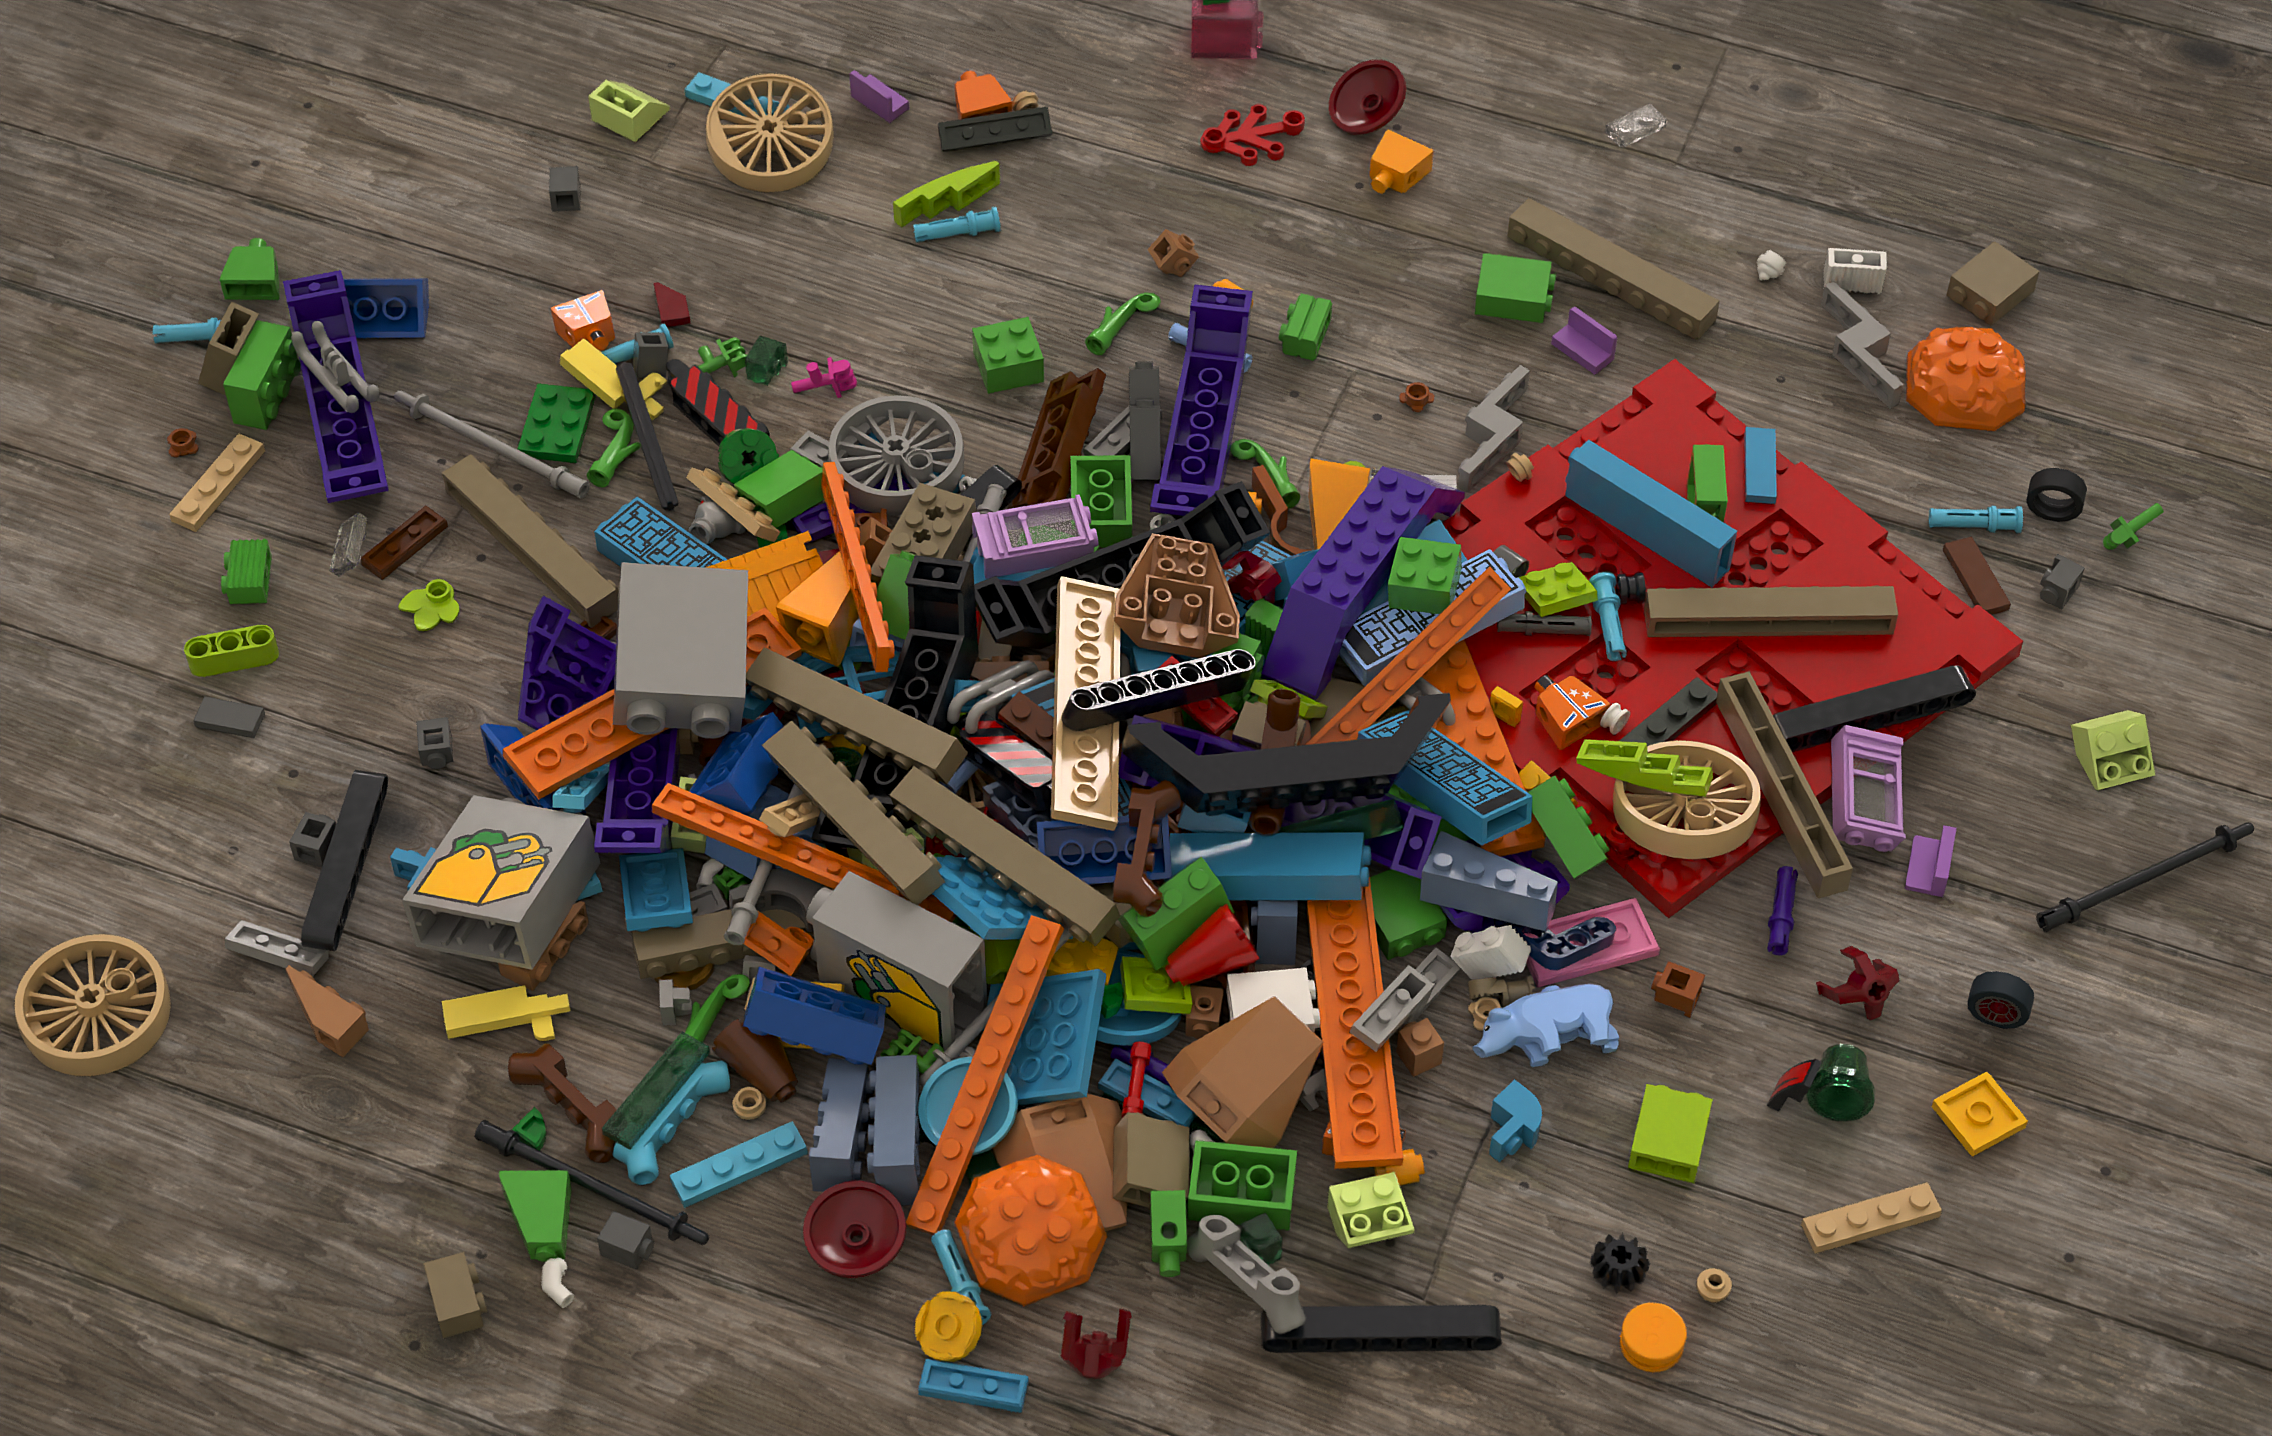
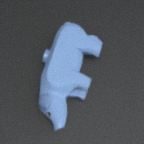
M1582 984L1566 988L1552 985L1544 988L1540 993L1521 997L1504 1008H1494L1489 1012V1016L1484 1023L1482 1039L1472 1047L1473 1051L1477 1056L1485 1058L1505 1053L1512 1046L1516 1045L1529 1057L1531 1067L1547 1064L1549 1061L1548 1055L1561 1050L1560 1044L1568 1043L1577 1037L1589 1039L1591 1045H1601L1603 1053L1614 1052L1619 1044V1036L1617 1030L1609 1023V1015L1613 1005L1611 993L1609 990L1595 984Z

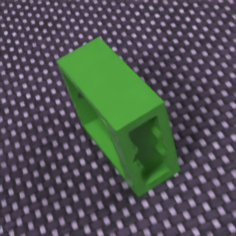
M1709 444L1693 445L1686 482L1687 500L1724 522L1728 502L1724 446Z

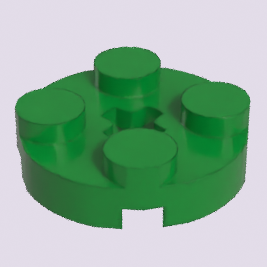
M741 428L730 432L722 440L718 450L719 470L724 478L732 484L737 483L779 458L773 440L766 433L751 428ZM744 451L754 453L752 464H742L744 459L742 453Z

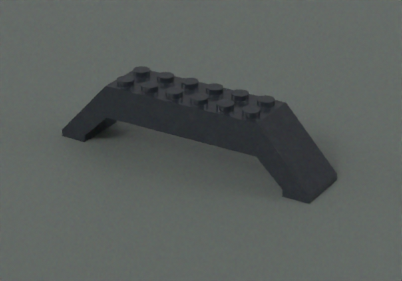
M1241 481L1215 491L1213 496L1178 520L1023 580H1000L997 576L976 583L974 584L976 607L995 643L1042 649L1056 643L1057 584L1061 576L1120 589L1152 533L1213 544L1222 567L1238 552L1249 551L1269 536L1270 531Z
M915 555L905 584L908 586L909 631L882 703L950 735L953 724L947 721V711L953 699L955 679H970L979 654L973 565L967 561ZM866 746L854 781L858 779L870 793L867 796L870 800L876 797L887 810L885 815L888 818L894 815L905 830L909 829L917 823L911 819L908 822L901 819L893 811L894 805L889 795L912 768L905 770L893 761V758L887 755L884 759L880 758ZM821 811L811 837L812 841L857 849Z
M1450 693L1417 696L1407 719L1393 736L1198 756L1164 732L1161 728V722L1128 725L1122 743V751L1125 756L1160 783L1163 780L1172 782L1179 790L1183 803L1196 813L1206 812L1208 816L1221 815L1225 813V810L1238 809V812L1242 813L1256 810L1258 806L1270 805L1271 809H1282L1288 807L1290 803L1302 802L1304 806H1312L1321 803V800L1334 799V802L1337 803L1350 801L1353 797L1366 796V799H1378L1384 797L1396 783L1440 722L1451 698Z

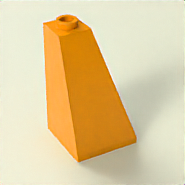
M1311 458L1308 498L1314 550L1322 547L1370 483V468Z
M840 551L776 606L781 626L802 648V653H808L812 657L835 666H839L842 662L852 635L853 625L859 616Z

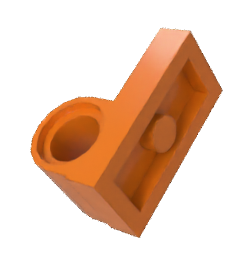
M758 911L757 920L750 925L743 944L788 975L793 976L800 969L809 954L814 939L810 934L798 927L791 926L784 929Z

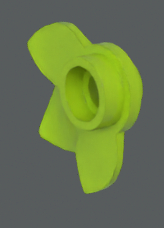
M442 579L430 581L425 589L412 590L401 600L398 606L401 611L415 613L414 623L418 631L431 630L441 620L453 623L459 615V604L454 600L453 587Z

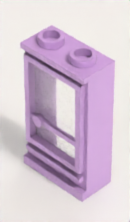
M1080 494L1075 495V498L988 512L987 514L972 513L973 538L977 537L979 556L983 555L985 579L1055 567L1094 552V547L1098 546V536L1095 528L1090 529V510L1088 506H1083Z
M1845 725L1831 739L1833 831L1838 840L1845 841L1849 845H1863L1875 848V850L1880 852H1891L1906 838V834L1903 833L1901 746L1903 745V738Z

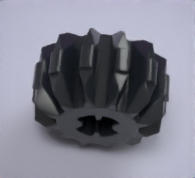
M1624 1233L1619 1236L1618 1240L1609 1234L1605 1238V1243L1598 1241L1595 1245V1253L1591 1255L1590 1259L1594 1279H1602L1601 1285L1603 1289L1610 1284L1613 1285L1616 1294L1621 1290V1286H1624L1631 1292L1635 1287V1283L1642 1284L1645 1280V1273L1649 1270L1650 1266L1649 1259L1646 1258V1247H1638L1637 1237L1631 1241L1625 1240Z

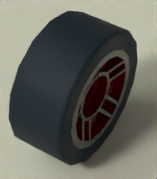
M1999 971L1985 972L1978 975L1972 982L1968 997V1009L1982 1023L2003 1029L2017 1028L2025 1025L2030 1018L2034 1002V991L2027 982L2010 973Z

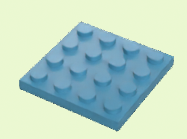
M952 855L935 857L942 866L938 871L945 880V883L940 885L932 894L984 940L1022 939L1031 915L1048 920L1044 916L1042 909L1036 905L1033 908L1027 906L1019 899L1016 891L1011 888L1008 890L1001 888L994 882L993 876L984 870L983 873L975 870L967 862L968 858L954 857Z
M1094 969L1044 978L1006 1071L1015 1086L1018 1106L1087 1097L1107 975L1102 970ZM1003 983L991 985L987 1006L999 994Z

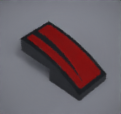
M1812 1059L1801 1062L1787 1070L1778 1080L1767 1106L1779 1112L1788 1097L1801 1103L1810 1089L1822 1062Z

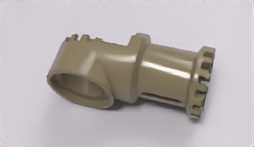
M1526 976L1524 980L1506 982L1504 979L1497 980V978L1468 981L1470 1000L1498 996L1501 1008L1508 1006L1521 997L1536 993L1532 991V989H1535L1532 976Z

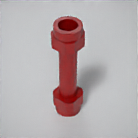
M1134 1042L1131 1047L1129 1062L1132 1064L1128 1097H1125L1123 1101L1122 1118L1127 1112L1142 1113L1144 1101L1141 1099L1145 1067L1149 1065L1152 1049L1151 1045L1146 1042Z

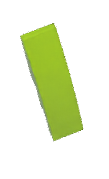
M992 161L968 167L937 178L912 190L893 202L894 222L902 228L922 214L932 219L950 206L954 207L957 211L962 210L1000 184L999 163Z
M1584 739L1576 758L1578 764L1606 776L1670 793L1706 797L1713 779L1712 767L1680 765L1679 755L1648 753L1647 743Z

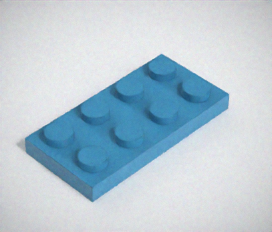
M683 848L671 849L662 853L619 855L627 931L636 930L643 932L652 928L666 926L677 928L684 924L693 923Z

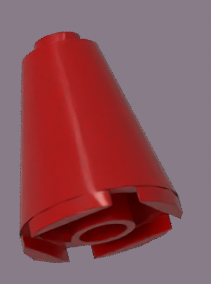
M1225 904L1222 907L1220 906L1167 957L1169 965L1164 968L1174 984L1180 981L1183 986L1253 964L1260 958L1228 904Z

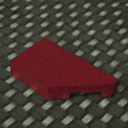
M653 283L661 324L665 323L667 327L690 324L686 296L661 283Z

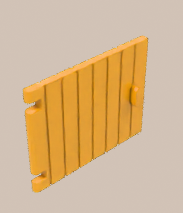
M809 531L705 568L748 570L747 617L766 607L780 623L776 610L777 604L823 566V563L816 548L809 551L806 550L804 544L812 541Z

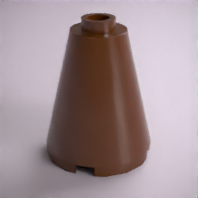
M736 1019L714 1039L713 1044L716 1047H711L712 1051L770 1101L779 1100L781 1103L787 1101L796 1093L795 1087L798 1084V1080L780 1038L771 1034H755L748 1027L743 1026L744 1022L741 1023L739 1019Z

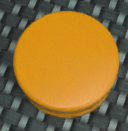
M1660 1303L1638 1305L1626 1315L1620 1334L1621 1351L1626 1360L1640 1370L1647 1372L1668 1370L1680 1360L1683 1354L1687 1337L1685 1323L1675 1310Z

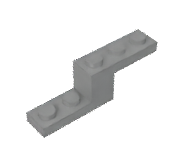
M1834 281L1828 283L1824 287L1821 306L1847 329L1836 335L1832 355L1891 409L1899 404L1903 384L1897 376L1889 372L1877 359L1887 353L1891 333L1884 325L1873 318L1866 308L1860 306L1846 290L1842 289Z
M1521 365L1512 373H1507L1501 384L1495 390H1490L1484 397V400L1477 407H1472L1466 415L1465 435L1480 444L1476 453L1470 459L1466 458L1458 469L1460 474L1458 487L1467 493L1521 441L1523 421L1506 412L1528 389L1530 370Z
M1435 947L1416 969L1408 965L1352 1025L1350 1033L1377 1052L1397 1029L1401 1030L1406 1024L1415 1022L1459 974L1461 968L1453 959Z

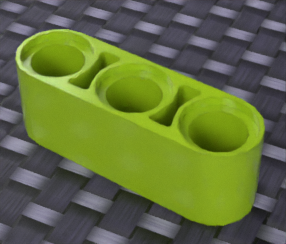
M255 625L196 636L188 640L184 645V652L190 671L198 677L265 666L276 661L279 656L274 632L267 625Z

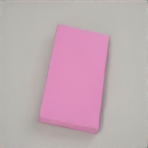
M1633 898L1551 920L1548 929L1555 935L1594 917H1604L1611 920L1616 925V932L1611 946L1560 970L1546 969L1529 956L1526 964L1537 988L1658 956L1660 948L1637 899ZM1524 933L1528 937L1539 938L1534 934ZM1569 941L1570 943H1572V944H1574V945L1584 946V944H1582V943H1580V942H1577V941Z

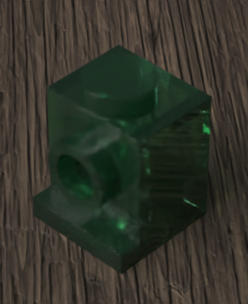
M760 335L745 358L747 379L758 384L769 385L774 375L777 376L780 373L782 366L786 367L788 364L786 343Z
M1266 1212L1242 1223L1241 1239L1239 1240L1267 1265L1281 1259L1283 1238Z

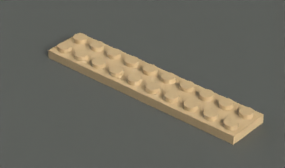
M1061 576L1057 584L1051 818L1114 831L1118 824L1119 722L1084 731H1074L1066 727L1061 718L1073 690L1120 678V627L1114 621L1115 600L1119 589Z

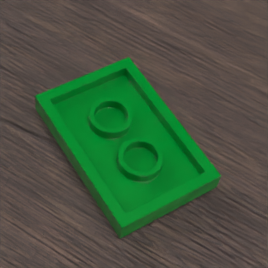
M537 383L517 450L535 459L577 463L596 394L586 388Z

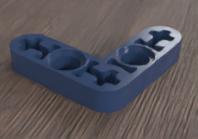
M1604 917L1591 918L1556 935L1548 928L1546 931L1502 920H1493L1497 928L1511 925L1512 929H1515L1516 933L1523 937V941L1527 942V946L1530 945L1531 951L1529 956L1542 967L1549 970L1563 969L1612 945L1616 932V925ZM1524 933H1531L1539 938H1531L1524 935ZM1569 941H1577L1584 944V946H1577Z

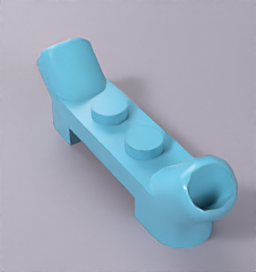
M693 1056L686 1057L672 1073L675 1090L643 1129L631 1122L615 1144L613 1157L627 1165L628 1177L633 1183L645 1185L652 1183L658 1177L659 1170L656 1152L664 1143L672 1140L678 1125L684 1118L688 1119L693 1114L696 1104L702 1096L728 1092L731 1084L726 1062L720 1060L703 1063Z

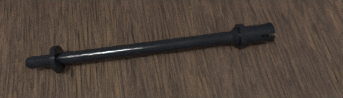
M2246 822L2233 829L2226 825H2220L2215 830L2216 836L2078 900L2068 897L2060 900L2059 905L2036 915L2037 923L2040 928H2043L2044 932H2049L2051 929L2066 922L2072 924L2079 920L2082 911L2217 849L2222 848L2226 852H2232L2236 850L2237 840L2254 832V825Z
M483 1120L475 1131L476 1140L498 1149L499 1154L505 1157L516 1154L549 1171L568 1170L571 1182L669 1229L668 1239L675 1241L680 1236L699 1245H705L709 1241V1235L706 1232L687 1223V1213L682 1211L675 1217L521 1142L519 1133L513 1130L506 1131L489 1123L487 1120Z

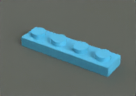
M698 72L685 88V97L711 107L717 96L731 84ZM765 96L757 97L767 116L768 98ZM751 99L743 101L745 105L758 114ZM772 99V116H773V114L775 113V111H776V109H777V107H778V105H779V103H780V102L775 101V100H773V99ZM786 105V107H785L783 113H784L787 109H789L791 106ZM736 107L730 110V112L747 117Z
M603 764L569 784L561 786L553 794V807L563 808V811L568 813H579L582 809L584 810L608 785L610 764Z
M791 1121L669 1175L670 1181L682 1205L686 1208L808 1154L807 1146L794 1122Z

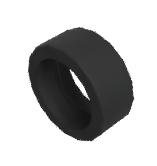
M2046 468L2032 476L2026 503L2036 516L2054 522L2070 521L2082 513L2087 487L2081 477L2069 470ZM2050 490L2060 491L2071 498L2054 499L2044 495L2042 492Z

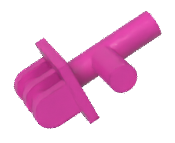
M832 357L827 358L829 373L821 374L817 363L811 362L806 366L810 378L793 381L791 385L793 392L798 393L832 384L837 398L842 397V391L856 387L857 380L854 377V372L848 360L833 362Z

